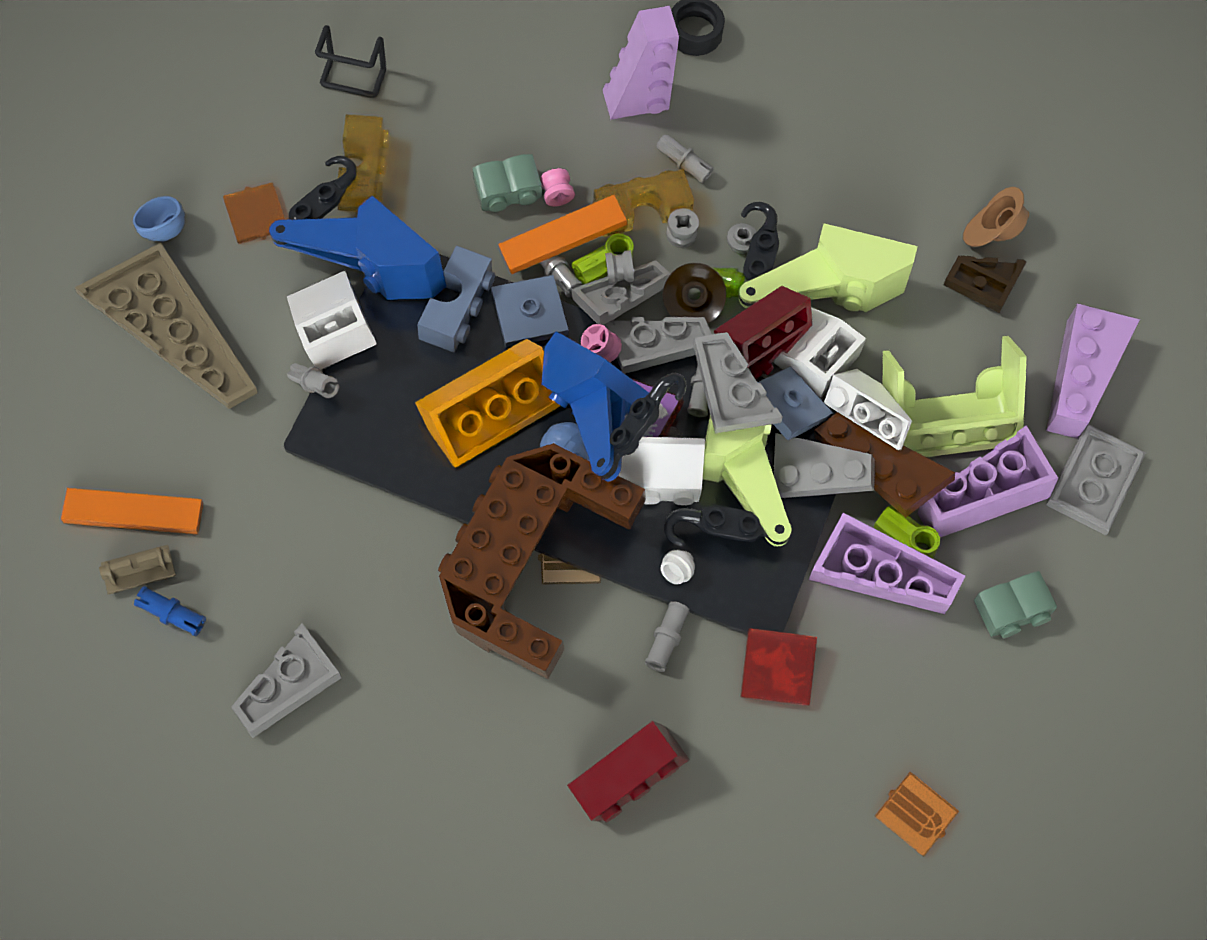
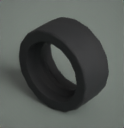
M681 0L671 9L679 35L677 50L684 54L699 56L712 52L721 43L725 18L723 11L716 3L711 0ZM695 16L709 21L713 26V31L706 35L695 36L684 32L678 25L681 20Z

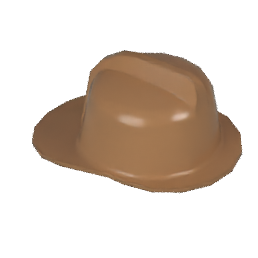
M1009 187L997 193L988 205L967 224L963 232L965 243L969 246L977 247L990 243L992 240L999 242L1018 236L1026 226L1030 215L1023 206L1024 193L1021 189Z

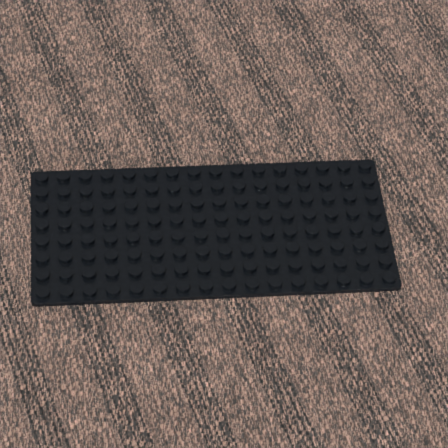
M439 254L444 271L450 258ZM495 275L491 287L514 282ZM366 286L359 299V303L377 344L322 369L323 374L337 379L336 383L339 384L338 392L331 398H326L317 392L309 394L284 442V449L287 453L469 524L475 514L472 512L473 506L480 494L486 495L491 486L489 483L490 476L497 465L502 466L509 456L539 448L542 437L551 426L564 422L575 424L577 422L571 414L572 408L569 404L566 408L560 406L455 468L429 432L415 402L511 348L505 347L491 288L489 291L484 290L481 296L483 303L477 317H471L468 323L470 325L468 337L464 343L459 342L454 353L419 340L417 324L430 298L387 300L380 292L373 293ZM445 287L433 299L441 302H450L457 299L459 294ZM561 301L569 330L566 337L581 345V337L584 331L597 323L582 308ZM550 339L537 341L533 343L541 346L544 351V348ZM696 355L625 373L632 380L650 387H654L667 374L678 373L685 378L687 385L685 394L678 401L658 437L702 438L706 441L710 418L709 408L708 416L706 417L693 416L687 411L693 389L691 378L696 375L698 366ZM617 359L610 362L621 371ZM760 376L756 381L759 382L765 378ZM677 384L670 387L667 393L676 395L678 390ZM827 406L833 412L831 417L838 413L831 407ZM772 424L765 451L774 475L775 433H781ZM821 424L796 436V438L820 443L815 438L814 430ZM703 480L699 502H693L690 505H677L674 501L644 504L630 530L576 502H573L568 512L557 508L534 551L667 604L679 602L687 606L690 613L749 636V631L783 635L836 494L781 498L792 528L789 540L783 546H773L765 537H760L753 542H744L712 536L692 523L684 521L675 524L674 533L678 538L684 540L685 545L678 546L669 541L664 533V523L666 518L675 510L684 508L697 509L710 505L745 510L724 480L720 482ZM681 550L691 553L694 558L695 570L689 581L673 584L663 576L661 565L664 556L668 552Z

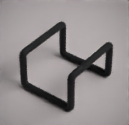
M325 25L315 50L317 57L327 59L320 79L321 86L370 98L376 97L379 94L386 72L384 39L382 37L377 38L369 62L334 55L330 26ZM325 40H326L327 52H328V53L321 52L322 49H323ZM379 54L380 71L373 92L326 82L333 61L372 68Z

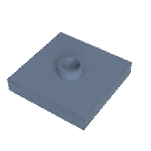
M554 275L491 287L506 348L513 347L525 339L532 342L551 339L556 331L564 336L568 335L569 330Z
M792 367L757 382L762 384L767 392V398L783 416L781 423L773 425L787 440L827 421L833 414Z

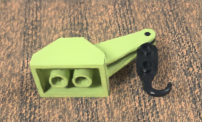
M753 202L743 209L741 213L743 218L747 217L754 210L761 211L766 216L765 223L751 239L744 263L743 276L747 282L740 287L739 302L743 307H750L780 286L805 295L811 300L831 297L836 305L843 306L850 311L860 310L868 312L904 293L918 246L824 223L817 249L773 269L779 249L777 213L771 205L764 202Z
M710 415L704 450L703 480L714 482L724 480L745 510L720 505L675 510L666 518L664 523V533L669 541L678 546L685 545L684 540L678 538L674 533L675 524L684 521L692 523L712 536L744 542H753L760 537H765L773 546H783L788 542L792 528L765 451L772 424L715 434Z

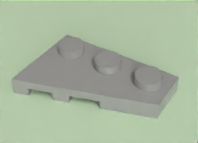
M632 317V321H614L613 319L604 325L610 332L615 333L621 339V352L616 359L624 374L696 355L693 345L694 337L712 335L704 317H665L663 321H644V317Z

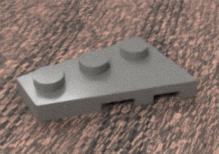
M655 260L633 268L634 282L618 280L616 284L609 285L608 277L572 288V297L597 324L605 325L663 290L665 282L671 273Z
M727 332L694 337L693 345L715 434L782 422L783 416L777 407H773L766 396L767 392L761 383H757L748 369V363Z
M775 433L774 478L781 498L874 491L875 459L872 454L796 437L787 440L782 434Z
M303 623L294 631L295 636L285 648L281 647L274 655L275 660L263 674H258L231 706L252 738L341 679L338 670Z

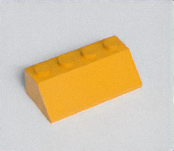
M525 339L415 402L429 432L455 468L560 407V405L549 398L552 392L541 384L544 351L541 346Z

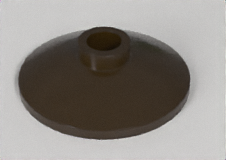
M687 263L681 265L668 276L663 288L664 305L672 317H704L708 324L717 318L724 308L726 302L725 283L720 274L706 264ZM692 288L699 289V299L691 300L688 296L689 290Z

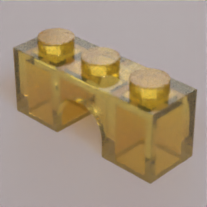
M346 114L342 140L345 157L360 159L363 162L356 166V179L346 189L338 205V210L358 212V207L371 196H374L378 201L383 199V182H379L380 174L385 175L387 160L386 156H382L383 148H389L390 139L389 130L384 129L383 117ZM339 167L338 178L346 172V167Z
M683 169L677 171L668 170L647 178L637 177L629 182L616 185L606 184L599 189H595L593 195V203L615 195L627 220L626 226L607 233L603 237L633 230L635 216L633 210L639 206L654 208L659 213L662 223L668 222L670 214L676 209L685 208L693 211L694 198Z

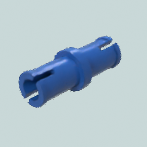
M143 586L137 594L140 600L137 598L134 600V606L140 607L159 617L161 623L165 625L171 623L195 637L203 628L200 624H205L206 621L205 616H201L180 605V600L176 598L168 599L146 586Z

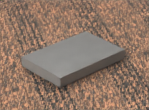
M1088 424L1079 436L1046 506L1107 535L1146 452Z

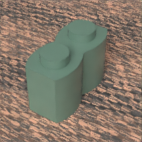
M533 154L517 155L504 161L486 162L472 168L473 180L482 211L499 212L511 204L530 205L542 197V184Z
M1040 571L986 589L978 593L974 599L991 637L1000 634L1002 638L1013 636L1021 631L1020 626L1030 623L1033 627L1043 625L1052 619L1050 615L1057 608Z

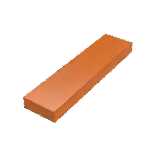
M611 195L499 243L498 246L512 275L627 225V220L615 195Z
M67 488L61 520L67 524L198 534L204 503L202 499Z

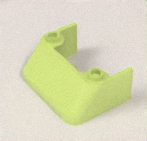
M1002 336L1001 366L983 370L977 377L976 391L974 393L915 400V389L909 381L904 379V370L889 350L883 351L882 385L912 420L903 445L925 457L994 449L996 445L1005 439L1008 441L1014 437L1017 431L1022 429L1024 425L1027 356L1009 336Z

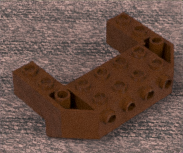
M554 443L509 456L502 466L497 465L489 479L490 488L486 495L480 494L472 509V512L475 513L469 524L464 523L461 526L455 542L458 544L452 554L447 553L438 568V571L441 572L439 578L450 617L457 633L488 653L493 650L546 679H549L565 649L563 641L507 612L504 603L557 508L568 512L573 502H576L630 530L646 501L644 488L620 476L607 482L592 471L590 461Z

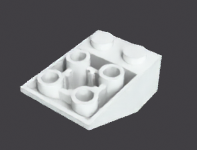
M342 271L287 296L294 324L303 347L313 365L320 370L377 344L346 271Z
M811 307L813 325L788 353L781 352L773 362L783 370L792 367L821 399L828 391L833 375L845 372L860 356L866 338L843 320Z

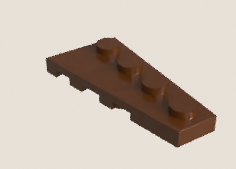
M839 412L814 430L815 438L820 443L872 454L875 459L874 490L905 518L955 480L954 471L904 445L901 450H897Z

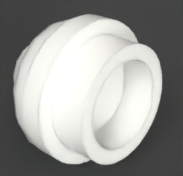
M672 550L664 556L661 572L673 584L687 582L694 574V558L687 551Z

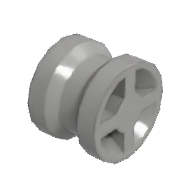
M681 208L673 211L668 219L667 240L672 245L680 248L692 245L697 237L698 216L690 209ZM678 224H679V225L683 224V225H686V226H685V227H679Z
M631 250L624 251L621 255H614L612 252L605 253L609 285L616 284L618 280L634 282Z

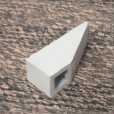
M858 369L834 374L824 403L897 450H901L912 420L885 387Z

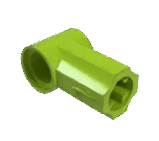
M617 233L611 235L605 245L572 262V269L576 278L584 285L607 277L605 253H623L624 251L631 250L633 258L634 243L625 234Z
M892 505L882 512L874 524L876 530L934 559L940 545V536L932 527L921 526L909 516L905 518ZM915 543H925L930 549L922 550Z

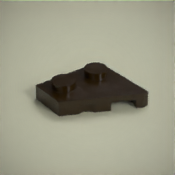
M959 255L943 285L1000 313L1027 261L1017 259L1015 263L998 262V258L992 257L978 259L974 256Z

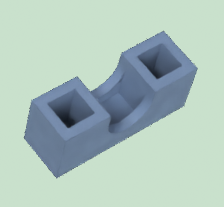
M459 246L455 247L443 271L446 288L456 291L459 297L450 302H441L430 298L417 324L419 340L454 353L459 342L464 343L470 331L468 323L472 316L477 317L483 303L481 296L484 290H490L495 278V272H492V258Z

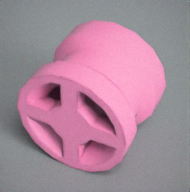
M561 168L552 169L540 177L542 189L545 190L544 199L547 205L553 207L562 206L574 199L575 192L573 187L569 185L570 176L567 170Z
M594 324L588 327L581 337V346L609 362L614 361L621 352V339L615 333L610 332L604 325Z

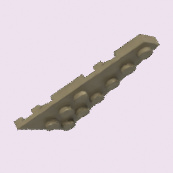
M161 242L75 287L77 294L228 409L258 393L252 380Z

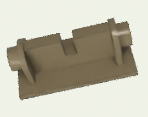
M168 544L101 562V567H99L108 595L176 576Z

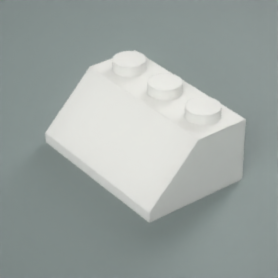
M642 437L636 451L622 457V467L618 476L645 489L646 501L644 504L674 501L677 505H690L693 502H699L703 481L705 439Z

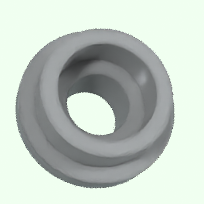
M744 223L736 224L728 231V245L734 252L746 254L748 253L751 239L757 231L751 225ZM738 235H744V236H746V237H748V238H747V239H741V238H739Z

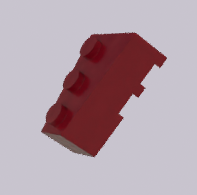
M780 286L716 328L714 334L725 332L729 334L748 363L749 371L757 380L763 373L768 375L774 369L771 363L781 352L788 353L813 325L811 299L787 287Z
M651 721L567 786L591 821L600 822L603 820L607 823L622 812L621 807L631 800L636 801L651 790V786L661 779L664 780L671 776L690 759L666 726Z

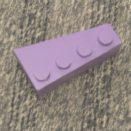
M670 6L638 12L627 36L628 44L625 48L621 49L619 53L620 61L617 67H613L610 72V83H605L603 88L611 120L646 113L657 114L664 110H669L679 41L678 31Z
M1081 304L1076 305L1066 323L1046 431L1076 439L1079 438L1088 425L1140 319Z
M1026 425L1017 431L1014 437L1008 441L1005 439L996 445L993 451L982 458L978 457L960 473L956 472L955 480L920 506L918 515L924 526H930L935 529L941 538L1050 498L1058 477Z
M843 513L818 558L809 580L945 614L951 606L965 575Z

